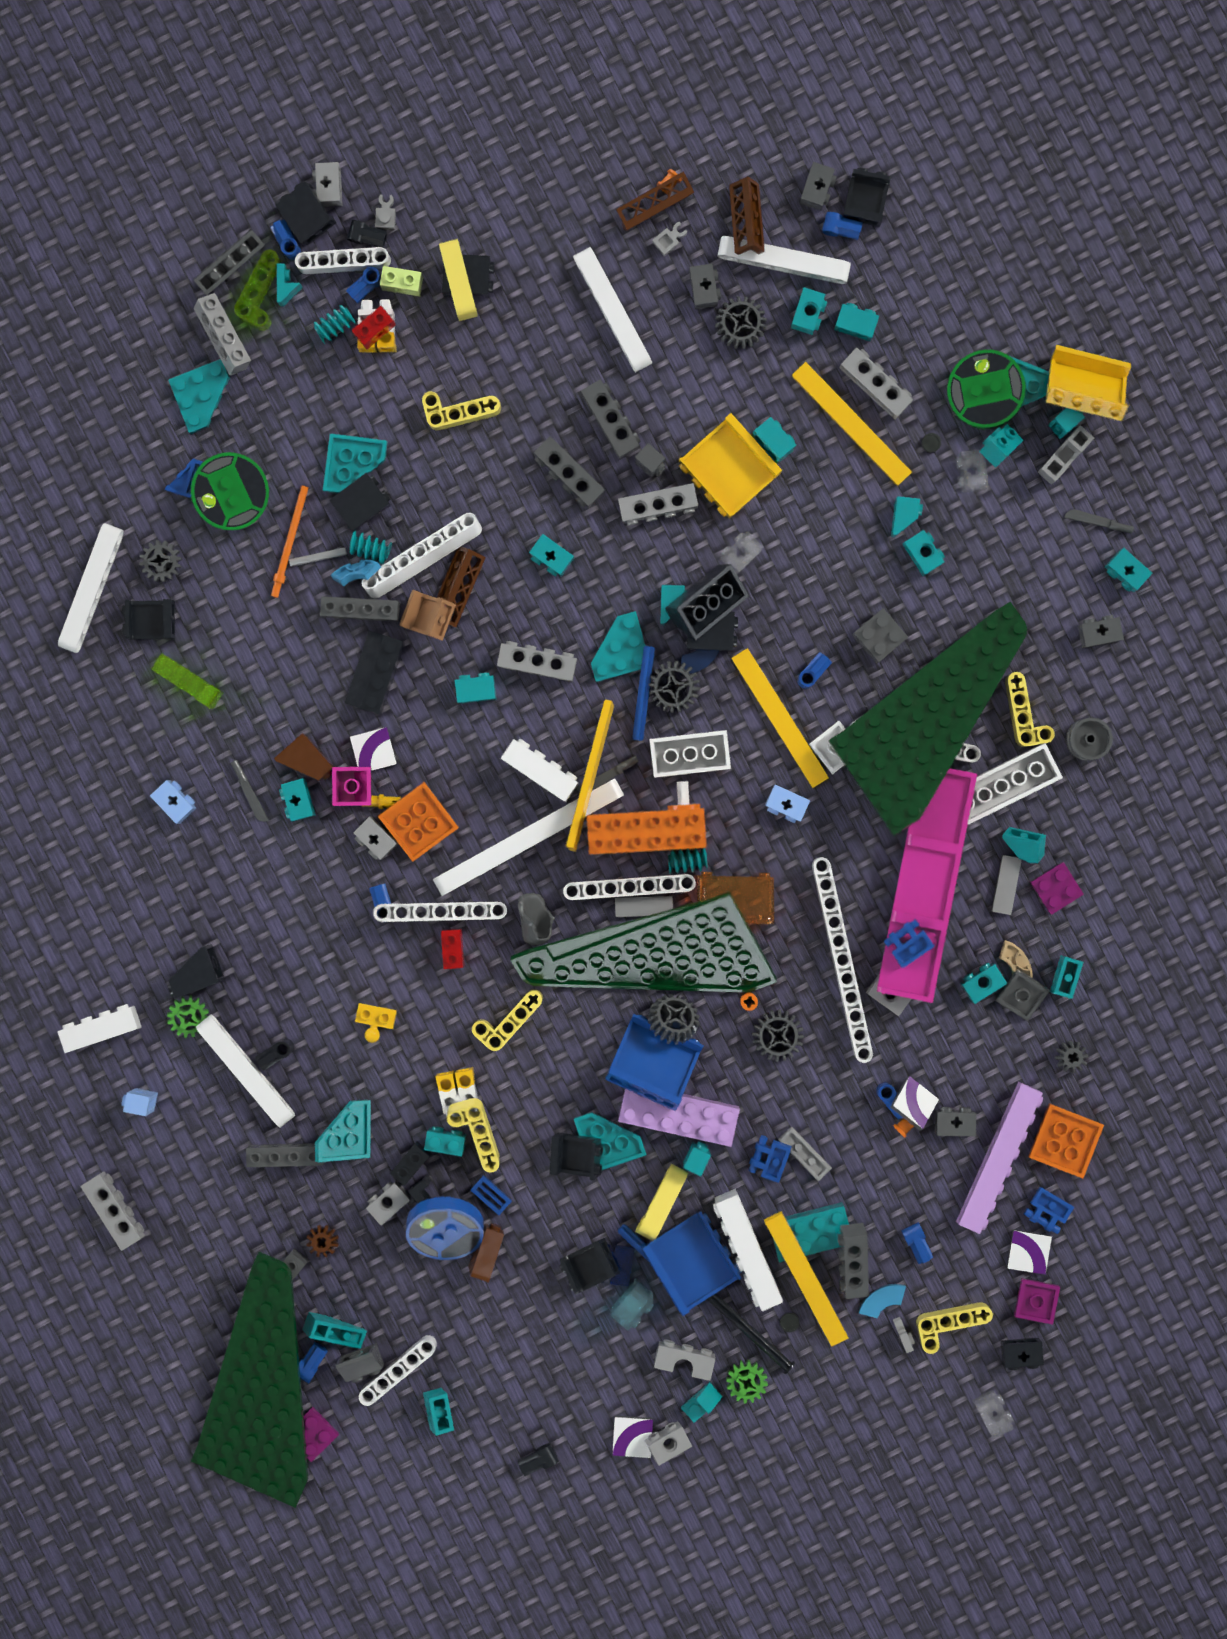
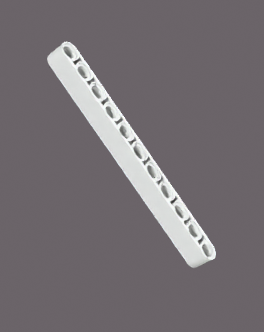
M616 779L592 791L586 816L624 796ZM578 799L434 878L433 881L441 896L572 825Z
M818 857L812 863V870L853 1053L859 1062L867 1063L872 1059L873 1052L831 864L826 858ZM820 860L826 863L824 871H818L816 868V864ZM824 879L830 881V888L827 890H823L820 886L821 881ZM828 898H832L835 902L831 909L825 907V900ZM837 917L839 924L836 927H831L829 925L830 918ZM835 936L843 938V943L840 946L833 944ZM841 954L847 956V962L843 965L837 962V958ZM849 973L851 975L849 983L842 982L843 974ZM849 992H854L856 995L855 1000L852 1002L846 1001V995ZM853 1011L860 1013V1017L856 1021L850 1019V1014ZM857 1030H863L864 1036L862 1039H855L854 1033ZM863 1048L867 1049L868 1055L865 1058H860L858 1056L859 1051Z

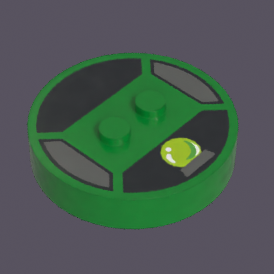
M979 350L965 356L952 370L947 386L948 399L953 412L965 424L978 429H993L1008 423L1021 409L1026 393L1025 378L1020 366L1013 358L996 350Z
M224 452L207 458L198 466L191 480L190 494L195 510L207 523L223 530H238L253 524L263 514L268 503L269 486L264 472L256 462L242 454Z

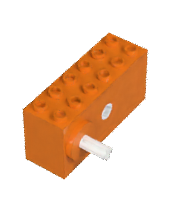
M688 781L677 782L678 805L667 806L668 811L587 815L589 854L706 848L704 808L700 809V804H689Z

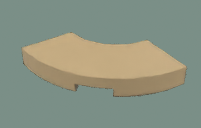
M1004 940L999 959L1008 964L1012 975L1018 968L1033 978L1031 964L1025 953L1015 944Z

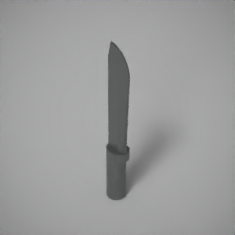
M1076 509L1068 511L1064 516L1067 519L1130 534L1133 533L1134 526L1117 523L1115 520Z
M635 755L595 777L592 791L623 773V770L638 763L637 756ZM582 785L576 788L578 792L581 791Z
M238 760L231 762L230 764L239 778L238 782L255 817L263 822L269 821Z

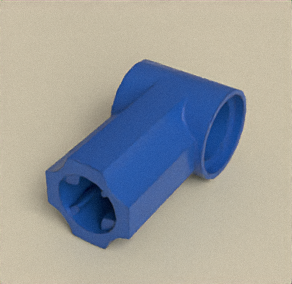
M827 212L822 233L828 236L836 237L840 235L858 240L863 222L843 218L839 213Z
M278 220L270 228L287 259L295 260L296 256L301 253V248L297 244L286 220ZM290 246H295L292 252H287Z
M375 267L366 268L363 275L346 290L347 293L357 303H360L374 288L380 286L381 273ZM376 273V280L370 282L368 279L370 274Z
M819 652L798 676V685L803 689L811 688L832 664L829 658ZM809 675L812 682L805 684L802 681V676Z
M386 883L369 888L374 907L380 904H391ZM381 907V908H379V909L377 910V916H378L380 919L383 918V917L381 916V910H382L384 907Z
M886 1082L879 1084L876 1089L878 1097L897 1120L903 1118L890 1108L898 1094L894 1087ZM885 1087L891 1089V1093L887 1097L881 1095V1091Z
M919 1222L901 1230L918 1264L928 1262L933 1258Z
M314 1342L305 1358L299 1363L300 1379L308 1384L328 1352L321 1344Z

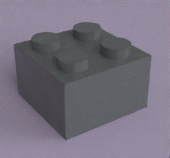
M884 608L852 634L876 664L908 638Z

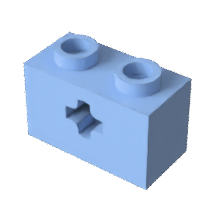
M166 780L150 797L176 824H180L196 809L193 805L195 801L188 794L185 796L180 791L182 788L176 781ZM172 797H177V798H178V799L176 800V802H177L178 804H172V802H173Z
M774 785L765 806L768 807V812L775 815L782 813L786 815L784 819L795 823L796 820L801 822L810 800ZM789 800V804L792 806L784 810V806L781 803L782 801L786 802Z
M138 1088L127 1092L122 1099L123 1112L142 1116L149 1115L155 1110L158 1092Z

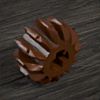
M321 1225L317 1226V1230L312 1228L310 1230L311 1234H308L306 1237L310 1240L306 1246L313 1247L310 1253H314L315 1250L317 1251L316 1257H320L321 1253H323L324 1257H328V1252L333 1254L335 1252L333 1247H338L339 1245L336 1242L339 1236L332 1235L335 1232L334 1228L328 1231L329 1225H325L324 1230ZM320 1237L321 1239L323 1237L326 1239L325 1243L320 1244Z

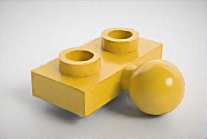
M359 1003L355 1022L370 1025V1028L365 1031V1039L370 1043H374L380 1037V1033L377 1030L378 1027L394 1028L397 1010Z

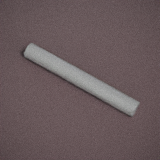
M346 547L289 559L292 567L347 555Z

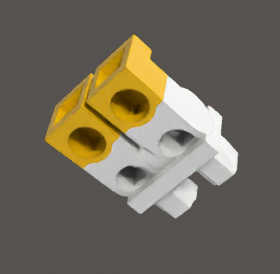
M362 300L361 309H358V324L376 310L373 309L372 300ZM380 300V306L387 311L395 322V314L390 300ZM395 327L379 339L377 344H373L367 350L357 340L359 352H377V349L379 352H396Z
M473 1067L456 1070L455 1074L454 1071L438 1073L435 1076L443 1114H446V1116L448 1107L451 1104L477 1098ZM472 1108L470 1111L477 1112V1109ZM454 1113V1114H452V1116H453V1117H458L459 1114Z

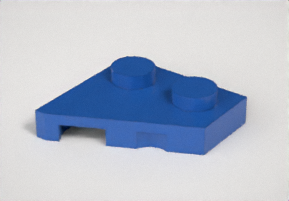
M192 459L187 464V467L181 470L176 479L165 487V490L191 498V480L194 472L203 461Z

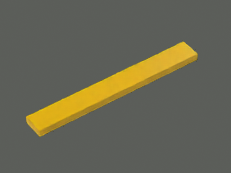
M807 362L792 374L795 381L897 486L912 473Z
M747 648L732 657L731 659L811 787L814 788L829 778L749 649Z
M604 700L566 844L570 851L576 852L614 709V704L610 700Z
M782 1211L764 1219L831 1347L848 1339L844 1327Z

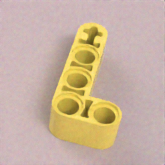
M458 239L440 243L439 246L459 321L478 317Z
M427 392L422 398L427 422L436 431L494 417L501 411V404L495 396H487L442 408L439 396L435 392ZM429 398H436L437 402L435 405L429 406L427 405V400ZM491 402L495 405L494 410H491L489 407ZM481 404H483V406H484V410H485L484 413H483V410H482V408H481V406H480ZM471 407L479 409L475 415H470L468 411ZM454 411L460 413L459 418L456 420L450 418V414ZM435 416L441 417V422L437 425L431 423L432 418Z
M1020 672L1009 674L1005 679V686L1016 743L1021 747L1051 742L1054 738V730L1050 726L1034 727L1024 675ZM1014 677L1015 679H1019V683H1017L1016 685L1015 683H1011V680L1014 679ZM1016 688H1021V691H1017L1014 693L1012 692V690H1015ZM1016 695L1022 697L1023 702L1021 705H1017L1014 702ZM1019 714L1025 715L1026 722L1024 724L1018 722L1017 717ZM1042 729H1045L1048 732V738L1046 740H1043L1040 737V732ZM1023 733L1029 735V742H1022L1021 735Z
M530 990L496 1028L486 1020L480 1019L476 1021L472 1026V1033L488 1049L492 1051L500 1050L543 1001L541 992ZM530 995H537L538 1003L533 1002L530 1005V1008H532L530 1011L529 1007L523 1004V1002L525 1001L527 1004L531 999ZM518 1008H523L526 1011L524 1018L517 1017L516 1010ZM511 1023L513 1031L506 1032L503 1029V1024ZM478 1024L485 1025L486 1032L483 1034L478 1033L476 1026ZM498 1037L501 1043L499 1046H493L490 1039Z
M471 1098L451 1104L447 1110L448 1124L452 1127L469 1125L483 1169L486 1172H495L499 1168V1152L482 1101L477 1098ZM476 1108L478 1111L472 1112L470 1109ZM457 1113L460 1116L453 1117L452 1114ZM482 1125L484 1128L478 1129L476 1126ZM488 1142L489 1145H482L481 1143Z
M671 1163L645 1215L640 1220L635 1230L636 1233L651 1241L656 1239L689 1172Z
M983 1302L923 1313L916 1320L920 1344L926 1353H936L939 1349L937 1333L989 1323L993 1313L988 1305ZM981 1310H985L984 1316L981 1317ZM962 1313H968L966 1320H959V1316ZM942 1317H949L947 1324H941L940 1320ZM925 1320L931 1321L930 1326L927 1328L921 1327L922 1322ZM929 1339L934 1340V1344L931 1347L925 1346V1342Z

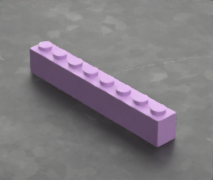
M1018 1081L956 1220L959 1225L979 1234L982 1230L986 1229L988 1224L987 1217L995 1209V1199L1003 1191V1181L1011 1173V1163L1019 1155V1145L1027 1137L1028 1132L1026 1130L1028 1125H1032L1035 1119L1034 1112L1036 1107L1039 1108L1042 1104L1043 1093Z

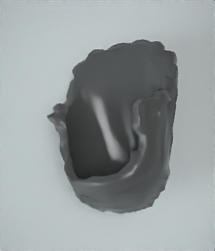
M526 893L519 896L518 910L521 916L523 940L532 946L547 943L552 935V924L555 917L545 907L544 898L535 893Z

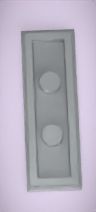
M1006 855L1001 857L992 912L1008 915L1012 913L1021 860L1017 857Z
M672 896L615 898L616 917L649 916L673 909Z
M792 1126L778 1139L781 1143L792 1146L790 1153L817 1181L832 1169Z

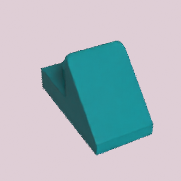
M277 264V303L279 306H285L302 289L300 283H288L291 280L290 270H287L285 264Z
M709 1382L682 1405L681 1409L695 1423L706 1412L708 1414L711 1413L723 1396Z

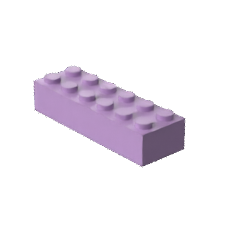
M625 1089L618 1122L731 1147L740 1108L739 1106L683 1094L679 1107L676 1111H673Z

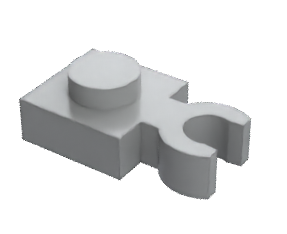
M380 195L379 202L382 208H376L375 228L395 230L396 210L391 208L394 204V198L390 195L389 202H383V195Z
M680 222L674 225L671 232L666 228L652 240L664 257L679 245L678 238H684L687 235V230H684L682 233L677 231L681 226Z
M900 1317L893 1319L906 1353L914 1351L912 1344H915L911 1333L907 1334Z

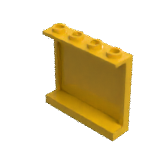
M1056 345L1050 360L1046 402L1122 421L1128 408V404H1125L1127 376L1131 369V363Z
M732 413L725 417V420L683 458H679V468L685 474L689 473L693 477L691 481L698 489L701 487L706 492L704 496L711 503L714 501L718 506V512L723 517L727 516L729 519L782 472V469Z

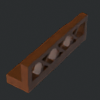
M683 171L617 208L616 211L623 223L624 230L627 231L690 196L694 191ZM679 178H682L687 187L682 191L673 189L674 182ZM661 188L669 191L668 197L664 201L656 199L657 192ZM643 198L652 200L650 209L639 208ZM655 201L660 202L659 204L654 206ZM627 207L635 209L634 217L626 221L622 210Z
M747 176L729 185L734 249L737 255L749 250L759 255L765 252L759 184ZM742 187L743 190L739 197H737L736 189ZM741 202H743L744 207L741 213L739 214L738 207L740 206ZM745 219V225L740 231L739 225ZM744 236H746L747 244L741 246L740 243L743 240Z
M459 547L456 550L437 595V598L439 597L456 604L454 618L449 622V625L455 628L458 625L486 558L465 547ZM472 556L478 558V561L476 565L471 568L470 561L472 559ZM468 574L470 580L468 584L464 585L462 580ZM461 592L462 599L456 603V594Z

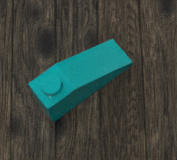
M308 1312L302 1329L311 1339L361 1349L367 1333L366 1329L312 1312Z

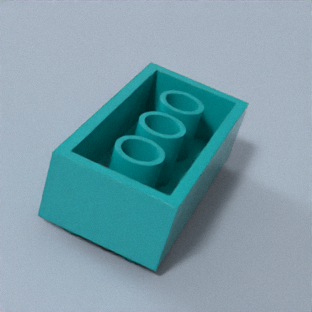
M842 1202L785 1217L805 1256L841 1247L838 1243V1234H841L840 1226L849 1225ZM773 1238L778 1261L783 1262L785 1259Z

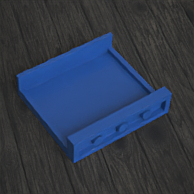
M633 1014L605 1080L676 1111L682 1101L683 1093L704 1045L692 1038L689 1041L686 1040L683 1044L679 1041L676 1045L673 1041L668 1044L666 1039L660 1041L661 1036H654L655 1030H650L651 1024L648 1023L647 1018L642 1015Z
M700 1211L641 1247L642 1252L682 1316L732 1282L741 1279L739 1275L741 1271L736 1262L733 1264L730 1260L731 1253L726 1246L722 1247L719 1242L721 1240L720 1235L716 1229H711L709 1225L711 1221L707 1214H702Z

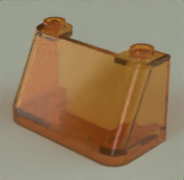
M701 872V875H697L696 902L730 891L747 924H774V877H770V873H759V876L755 877L713 876V872Z

